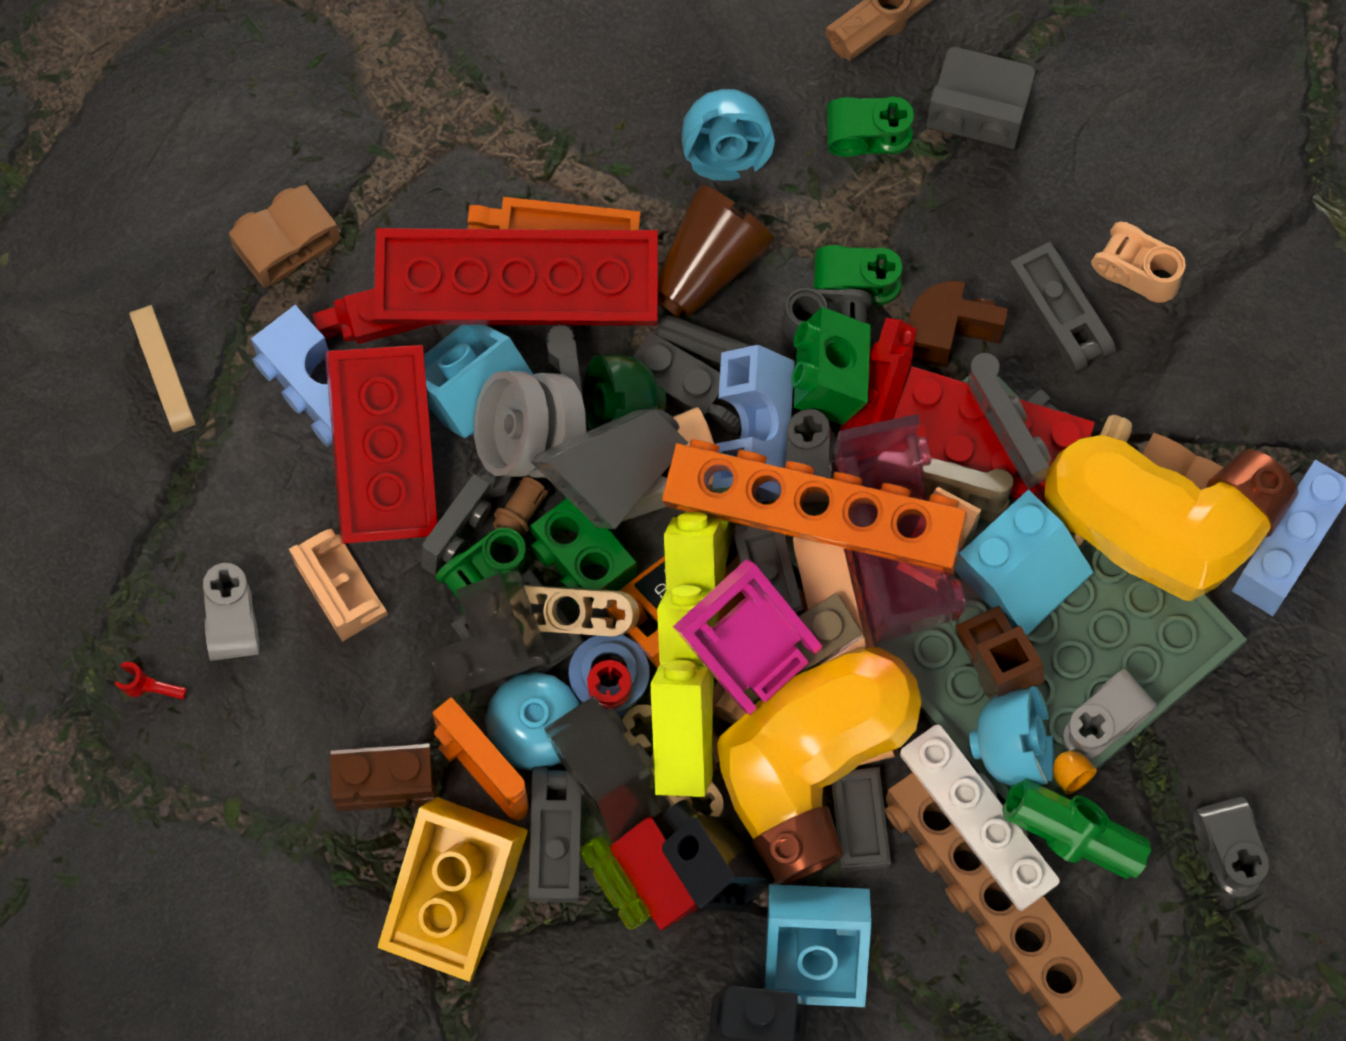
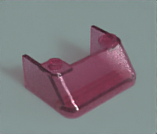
M918 414L839 431L833 451L834 471L857 476L863 479L861 486L881 490L882 483L905 487L911 490L910 497L927 501L922 480L924 475L923 466L931 465V458L926 437H917L916 434L920 425ZM860 504L853 509L851 522L858 527H867L876 520L878 510L871 504ZM908 515L901 520L898 530L906 538H917L923 534L927 523L919 515ZM853 551L870 626L876 643L897 639L958 620L964 612L965 598L959 579L951 580L947 571H936Z

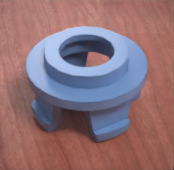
M596 635L591 637L577 648L570 661L569 681L572 691L580 704L583 703L592 710L607 713L609 719L623 717L640 700L649 683L650 670L645 653L637 643L623 635ZM609 654L620 656L626 663L627 670L631 675L632 691L630 698L617 709L598 707L592 702L588 694L587 677L592 663L596 658ZM618 684L611 687L601 685L599 692L606 695L607 690H610V695H614L619 692Z

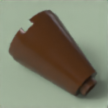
M701 185L698 191L694 192L658 276V306L677 318L681 313L687 316L693 315L769 249V245L774 240V236L750 213L744 215L733 207L735 202L705 185Z

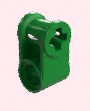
M894 96L864 99L844 97L832 100L826 106L828 151L840 157H852L862 154H898L908 149L913 138L911 126L913 125L914 112L912 106L901 97ZM891 108L895 109L894 115H890ZM890 124H895V125H897V126H896V127H890L889 125H890ZM891 136H896L895 143L891 142Z
M839 245L820 247L814 254L813 289H858L866 291L872 296V304H889L899 296L901 291L902 262L897 253L887 248H848ZM880 259L884 260V265L879 264ZM876 274H885L886 279H877ZM883 288V293L879 294L878 289Z
M498 528L493 530L470 549L447 562L437 572L435 579L439 584H446L462 604L460 606L461 612L467 615L477 605L487 600L525 571L528 563L525 542L522 536L513 529ZM509 545L514 547L518 554L512 562L501 564L492 558L493 552L500 546ZM462 578H464V579L466 580V582L470 585V587H471L472 589H470V588L467 586V584L463 581Z

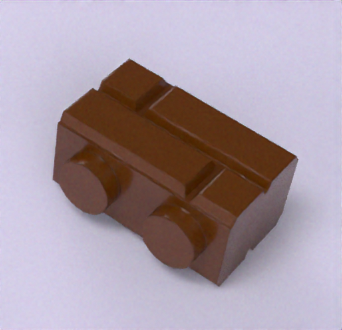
M430 743L330 750L331 794L337 811L408 807L411 802L415 806H423L436 798L435 763Z

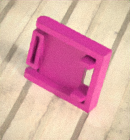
M748 559L741 563L673 626L674 630L722 687L749 716L757 708L744 693L748 687L759 699L767 702L809 663L799 649L794 646L798 641L801 640L805 648L815 655L823 648L757 565ZM740 591L743 593L745 598L713 628L706 624Z

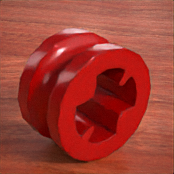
M613 660L601 661L589 671L587 677L588 694L592 702L598 707L617 709L630 698L632 691L631 675L620 662ZM609 674V679L611 680L613 675L620 678L618 681L619 692L610 695V690H607L606 695L599 692L601 688L600 677Z

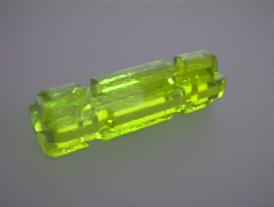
M597 837L584 844L580 848L581 856L589 869L594 868V877L612 906L620 909L618 915L626 928L632 930L644 924L650 918L649 910L641 898L637 899L635 897L637 891L617 859H611L612 851L602 837Z

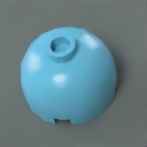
M720 89L707 93L696 100L684 117L681 131L684 155L686 160L692 164V169L702 177L718 181L739 179L741 176L737 171L747 170L752 166L754 172L763 167L772 155L775 143L770 120L764 107L751 95L736 89Z
M532 672L517 675L499 687L489 701L485 723L488 739L515 769L532 772L534 767L548 766V768H552L570 757L580 741L583 717L580 702L569 686L552 675Z
M1032 686L1030 689L1020 688L1000 697H992L986 702L978 716L977 729L970 731L969 739L973 757L975 759H982L988 773L998 782L1010 786L1026 778L1039 785L1048 784L1047 781H1052L1054 777L1053 736H1046L1042 721L1048 720L1049 715L1043 696L1036 686Z

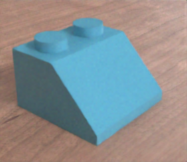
M461 325L424 354L428 408L446 428L464 439L469 435H474V414L477 399L487 379L495 372L521 371L527 372L530 375L533 374L510 337L486 325Z
M1029 489L959 553L955 572L992 608L1000 606L1012 628L1021 625L1026 636L1093 575V570L1064 523Z
M769 884L765 989L799 994L806 1005L865 1007L871 934L870 889Z

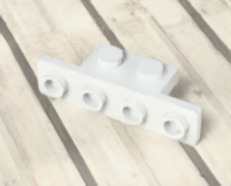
M934 725L901 749V758L1019 911L1025 910L1057 887L1059 878L1027 838V830L1004 819L1003 805L996 798L997 792L992 783L984 774L975 771L940 725Z

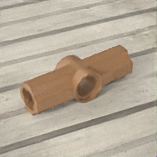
M863 0L826 27L825 36L829 40L832 49L841 59L844 58L852 61L884 36L900 33L906 27L908 19L933 0ZM891 4L896 6L897 9L888 10L883 8L882 5Z

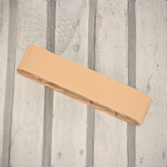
M794 537V550L808 610L833 594L838 593L865 637L824 663L855 648L874 647L852 551ZM897 749L864 761L860 765L896 757Z

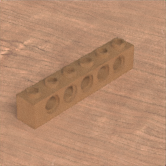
M913 772L888 789L885 803L888 805L885 808L888 819L900 833L907 830L918 846L914 850L923 866L930 873L937 870L948 884L945 892L951 903L959 912L964 913L967 910L979 925L975 932L982 944L992 954L997 951L1010 966L1006 969L1009 979L1020 993L1025 995L1029 992L1041 1007L1037 1014L1052 1035L1056 1036L1060 1033L1066 1041H1070L1118 1004L1122 999L1044 896L1023 911H1019L1010 899V908L1005 911H994L987 906L984 900L985 893L992 890H997L1004 894L1005 892L980 860L979 868L973 871L962 870L955 864L953 855L959 851H969L975 856L976 854L949 819V827L945 830L935 831L927 827L923 820V816L926 813L932 811L944 813ZM1023 930L1033 932L1040 940V950L1036 952L1023 951L1016 944L1015 934ZM1051 971H1060L1066 974L1071 981V991L1060 994L1051 990L1046 981V974Z

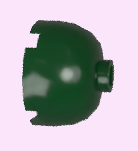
M618 354L595 356L591 359L586 371L583 395H592L593 413L585 411L587 432L635 410L660 409L665 411V390L663 387H659L655 375L645 363L633 357Z

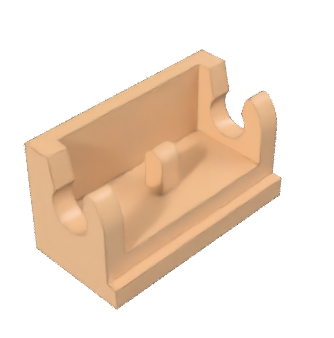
M332 529L325 530L300 545L296 544L289 548L295 566L342 642L388 615L385 607L378 599L346 545L341 544L340 535H336Z

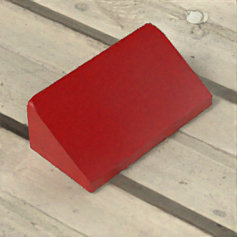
M649 816L609 846L608 849L658 929L662 932L699 908L662 852V845L666 839L652 817Z

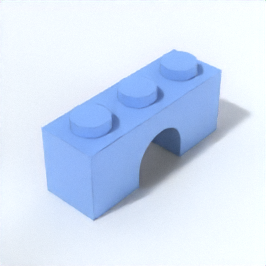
M294 305L251 338L257 355L252 360L268 381L276 378L285 389L281 393L287 403L298 414L304 410L314 421L311 424L314 433L325 446L330 447L332 445L328 384H321L311 379V374L315 367L325 360V352L328 351L325 337L300 309Z
M760 345L721 352L718 398L731 403L736 408L740 416L742 431L740 439L716 443L719 446L718 453L737 457L739 450L750 451L766 456V464L785 467L787 428L791 420L793 386L791 384V377L794 370V360ZM728 471L714 473L712 490L720 493L726 492L733 483V474ZM765 482L758 487L756 493H759L761 502L776 500L781 494V486L776 482Z
M1316 459L1297 487L1299 492L1297 498L1272 535L1264 538L1232 589V592L1271 616H1274L1346 503V477Z

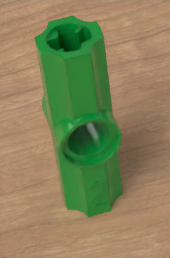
M1027 778L1012 785L1007 792V798L1002 807L1004 819L1044 838L1051 850L1064 860L1078 863L1082 858H1085L1125 879L1129 877L1137 878L1146 868L1147 859L1152 850L1149 839L1109 820L1103 809L1092 800L1083 796H1075L1072 800H1069Z

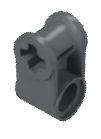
M797 289L789 295L786 301L781 324L783 333L787 339L793 342L795 332L801 322H803L797 319L794 313L805 311L814 315L821 307L848 317L851 315L853 319L867 324V309L872 305V296L868 292L858 289Z
M814 409L802 410L795 414L788 424L786 461L809 465L815 468L813 475L832 479L834 472H838L837 438L823 413ZM819 492L812 493L804 500L803 504L829 503V497Z
M1239 796L1193 810V823L1201 846L1206 851L1220 889L1228 896L1234 898H1246L1254 894L1268 874L1270 865L1247 800L1243 796ZM1237 862L1241 869L1251 870L1252 873L1248 878L1244 871H1234L1233 867Z

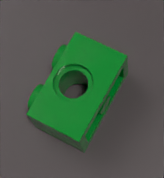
M821 307L807 321L801 322L793 340L794 347L797 348L796 366L791 377V384L795 387L794 408L799 410H818L829 421L844 425L868 403L871 325L825 307Z

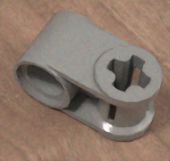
M232 563L214 565L207 571L203 579L206 611L205 635L210 661L260 655L252 593L244 572ZM233 583L234 588L231 589V596L222 597L221 593L224 592V584Z
M1123 669L1109 679L1071 715L1069 723L1064 728L1062 736L1063 745L1067 751H1077L1089 760L1094 759L1123 735L1129 734L1154 713L1158 705L1128 671ZM1093 727L1097 731L1096 736L1090 734L1085 738L1079 733L1081 728L1087 730Z

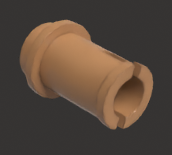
M523 477L520 485L505 507L498 508L495 511L494 516L496 520L493 523L494 528H510L520 535H526L529 531L527 524L543 500L547 498L548 491L544 490L545 487L538 481L529 477Z

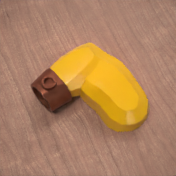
M1099 435L1079 439L1058 453L1046 476L1044 498L1049 510L1064 523L1068 531L1086 539L1114 564L1182 600L1193 601L1217 588L1253 555L1262 540L1272 535L1299 492L1290 474L1273 458L1257 450L1247 449L1241 452L1208 481L1207 488L1200 490L1188 478L1175 471L1156 465L1125 441Z
M881 647L855 648L822 665L794 676L767 702H763L760 699L755 704L757 709L750 716L745 714L719 737L717 748L720 769L734 809L753 838L752 844L778 885H786L812 875L844 856L829 807L822 806L823 787L846 776L862 762L902 747L917 729L922 702L917 680L902 659Z

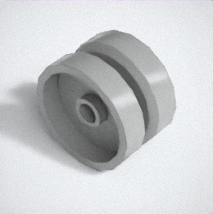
M521 371L495 372L485 381L477 399L474 414L475 445L478 457L484 468L494 476L520 477L529 475L533 478H546L531 463V460L541 452L586 433V414L582 395L575 382L564 374L538 373L530 375L527 372Z

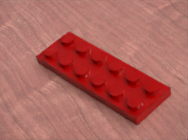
M376 228L375 324L657 326L658 230Z

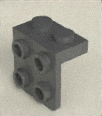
M959 47L950 48L946 54L938 85L934 87L926 127L1015 149L1035 70L1027 64Z

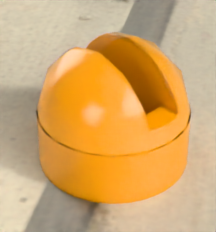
M1077 751L1061 753L1053 764L1054 779L1066 795L1080 790L1097 772V769L1089 759Z

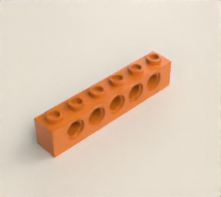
M691 439L690 446L676 443L662 501L668 508L685 512H700L710 518H718L727 522L954 574L967 522V512L964 509L958 508V500L934 494L930 495L929 501L910 497L911 490L887 483H882L881 490L861 486L863 479L840 472H834L832 479L813 475L815 468L798 462L786 461L785 468L766 464V456L750 451L739 450L737 457L718 453V445L702 440ZM718 471H728L733 474L731 487L723 493H713L708 488L709 479ZM769 481L778 483L781 486V494L774 503L764 505L756 501V491L761 484ZM819 492L829 497V506L824 513L811 516L803 511L804 500L810 494ZM866 503L876 507L878 515L873 524L867 527H858L851 522V513L856 506ZM908 515H919L927 523L925 531L917 538H906L899 533V524Z

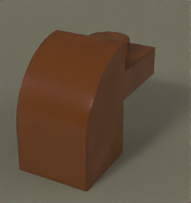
M962 281L942 282L928 288L915 301L908 320V324L917 329L912 360L947 367L954 334L1000 344L1008 309L998 307L996 303L987 299L977 298L971 301L962 299L965 282Z
M1000 606L955 625L956 636L978 673L979 684L989 699L994 696H1003L1020 688L1030 689L1032 686L1038 687L1043 685L1044 666L1021 625L1012 628Z

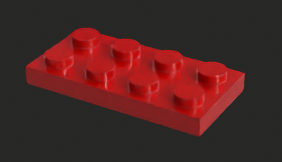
M423 345L325 352L341 544L428 537L437 525V511Z
M911 366L885 445L909 450L915 454L937 460L957 463L963 467L985 473L994 469L1005 470L1013 478L1012 493L1009 497L1019 499L1028 489L974 399L967 383ZM1018 399L1025 410L1027 421L1024 424L1033 438L1039 436L1049 451L1051 462L1048 463L1049 466L1052 465L1058 453L1077 440L1091 436L1095 422ZM1045 480V482L1029 490L1048 508L1044 498Z

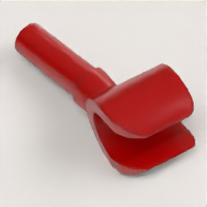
M133 662L120 664V667L125 672L136 675L134 681L130 684L114 682L125 695L139 697L145 692H155L184 700L187 688L150 678Z

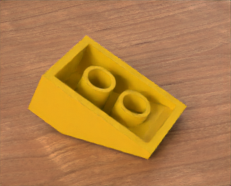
M438 797L421 806L416 817L377 948L470 982L474 977L514 878L528 830Z

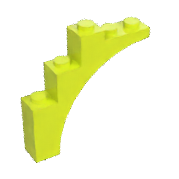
M685 512L678 517H673L664 533L666 592L657 608L660 665L650 684L655 795L705 797L713 777L714 676L674 630L673 626L724 580L728 553L737 524L718 518H710L700 512ZM719 611L706 622L711 628L718 623Z

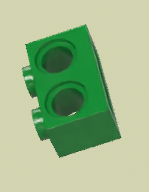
M567 498L530 525L534 542L530 545L532 552L545 568H549L551 565L556 568L563 577L560 580L562 587L619 591L637 577L636 561L608 528H596ZM561 530H571L578 535L569 544H560L553 539L554 535ZM591 565H601L608 571L604 577L597 580L588 579L582 574ZM570 597L573 602H575L576 604H578L575 599H573L572 597ZM590 597L591 603L593 604L594 598Z

